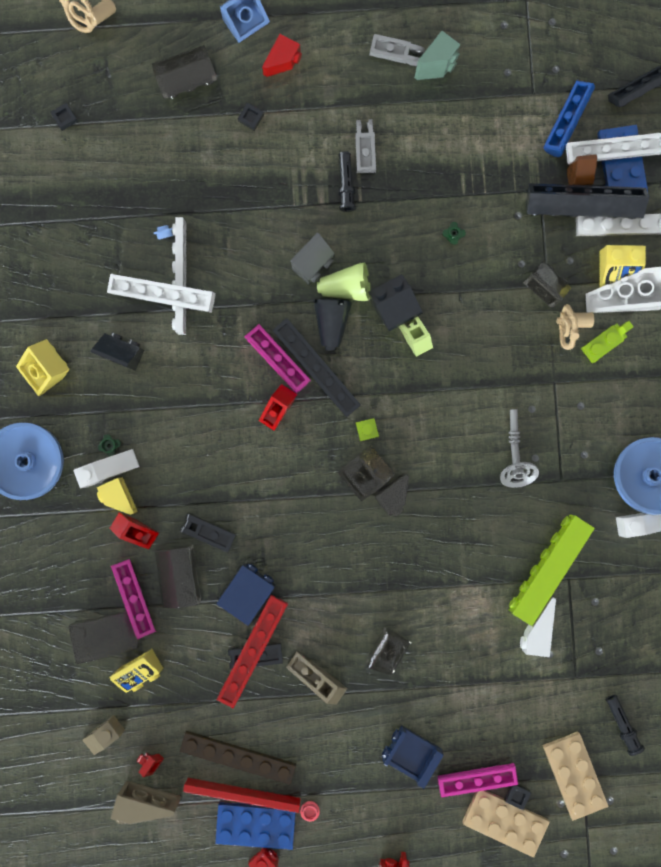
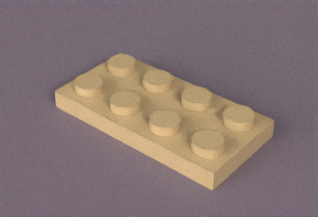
M578 731L542 745L572 821L609 807Z
M487 790L475 792L462 820L463 825L533 858L550 823L547 818L526 808L521 810L506 803L504 798Z

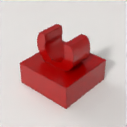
M141 754L137 759V762L142 765L139 773L143 777L153 775L164 758L160 754Z

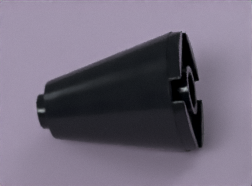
M314 299L321 346H325V350H336V347L341 346L352 300Z

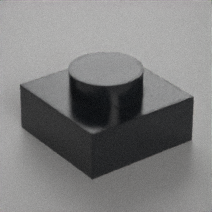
M67 103L50 112L62 131L78 122Z
M247 103L238 117V122L255 131L264 116V112Z
M520 785L510 786L504 800L506 803L524 810L531 791Z

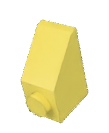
M123 477L116 478L97 487L99 491L97 496L104 505L130 515L138 512Z

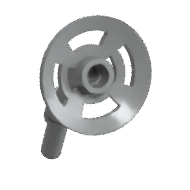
M510 409L509 438L511 440H509V443H511L513 464L501 472L500 480L507 487L517 488L535 481L539 475V470L533 463L520 462L518 409ZM512 478L523 479L519 481H511Z

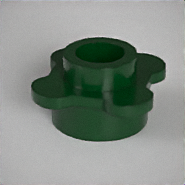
M452 222L450 227L443 231V236L452 245H456L458 240L466 234L465 230L460 229L456 222Z
M106 434L98 445V450L107 453L109 457L113 456L117 447H120L121 442L111 438V435Z

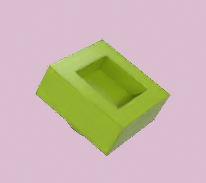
M374 418L356 422L360 441L379 437Z

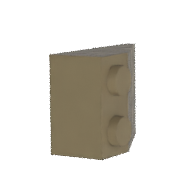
M126 781L116 797L110 819L115 820L119 824H134L174 816L182 796Z

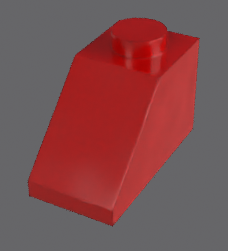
M279 34L262 66L263 75L269 77L293 69L295 63L298 64L302 57L300 44Z
M281 384L271 396L259 421L275 431L298 394Z
M120 512L109 528L119 539L148 550L159 534L135 518Z

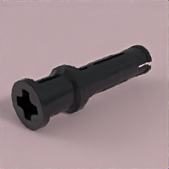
M343 151L339 154L341 188L338 191L341 196L339 208L340 211L351 212L357 209V206L354 204L356 190L352 187L351 153Z
M616 694L608 696L605 700L621 731L620 738L624 740L628 748L627 753L630 756L642 753L645 747L637 737V730L631 727Z

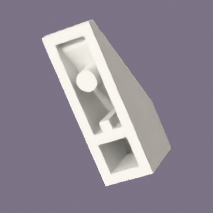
M131 449L87 464L73 471L79 487L86 488L140 466L134 450Z
M639 513L616 517L618 534L621 537L630 538L661 531V515Z
M552 596L533 626L528 624L524 631V637L521 636L520 648H522L526 655L550 657L556 598Z

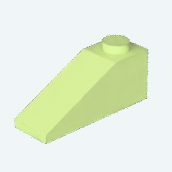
M418 316L399 326L415 356L433 348L431 336Z

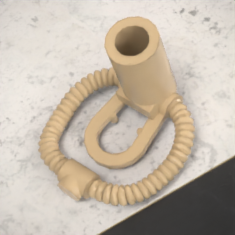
M59 0L64 7L68 21L75 29L82 33H90L95 26L116 12V7L112 0H102L94 7H91L92 5H90L89 0H81L86 8L76 1ZM73 6H76L78 11L81 10L85 13V19L75 13ZM74 18H75L76 20H78V21H80V22L86 24L87 27H83V26L79 25V24L74 20Z
M564 305L560 317H557L561 347L566 350L573 349L576 340L579 338L578 328L593 327L594 314L592 312L574 313L570 305ZM570 333V342L567 344L565 337H568Z

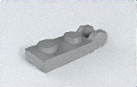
M374 34L370 56L417 66L420 58L408 55V53L422 55L425 48L411 44L408 41Z
M368 119V133H361V120H356L357 173H376L373 121Z

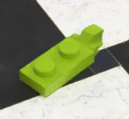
M630 321L625 322L621 326L616 323L581 349L591 363H594L627 338L625 333L634 326Z

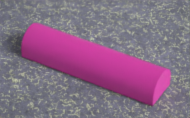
M260 324L245 335L246 340L296 394L311 381Z
M130 559L112 565L111 569L136 638L139 639L156 632Z
M514 763L437 776L441 798L518 785Z

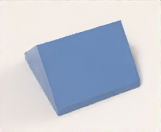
M229 0L220 6L223 21L238 42H241L270 22L260 0Z

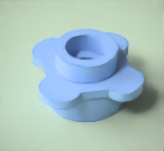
M168 225L157 227V232H154V234H157L158 239L173 236L172 228L169 229Z

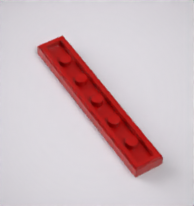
M271 594L216 700L234 709L288 605L287 602Z
M187 778L183 790L186 793L296 813L299 812L301 798L193 778Z

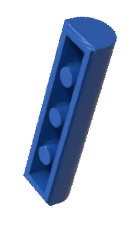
M576 80L543 147L549 155L554 157L562 156L566 148L565 145L569 142L595 89L594 83Z

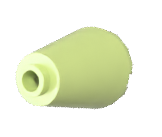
M359 263L320 278V282H317L318 293H321L322 297L369 301L368 292L371 290L370 282H368L367 278L369 273L366 263Z

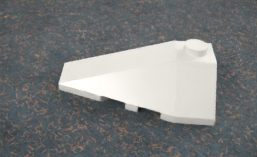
M661 267L645 268L638 271V273L626 276L612 284H607L586 293V311L604 313L661 310Z

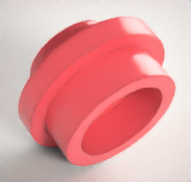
M307 801L301 806L300 813L304 820L311 822L318 818L320 809L317 803Z

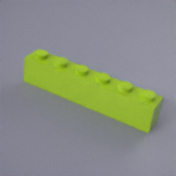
M570 514L569 517L566 516L563 519L560 531L552 536L550 540L552 542L551 545L541 553L540 562L538 565L533 566L528 581L522 583L517 598L514 597L509 604L510 609L508 611L530 626H533L595 529L575 515Z

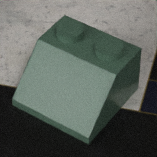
M441 31L418 60L414 78L416 80L444 77L447 72L451 73L460 55L458 53L460 44L444 31Z

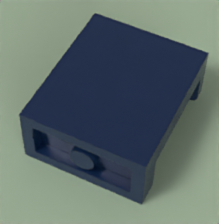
M244 563L217 602L218 606L247 626H249L276 586L273 583V578L267 574L261 575L257 572L258 568L251 563L248 565Z
M401 725L399 730L396 729L391 738L393 741L390 746H386L382 752L383 765L388 766L389 764L414 779L417 785L424 789L444 754L441 748Z

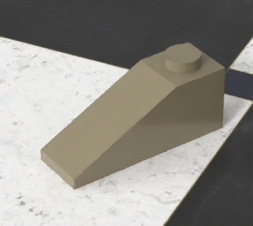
M299 652L295 653L286 666L290 672L327 704L337 705L347 690L336 678Z

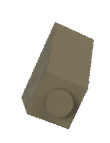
M113 715L82 740L93 755L117 740L125 729Z

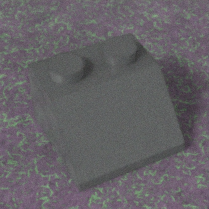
M317 232L291 260L292 270L308 285L311 282L315 283L321 277L320 272L324 268L328 269L334 263L335 253Z

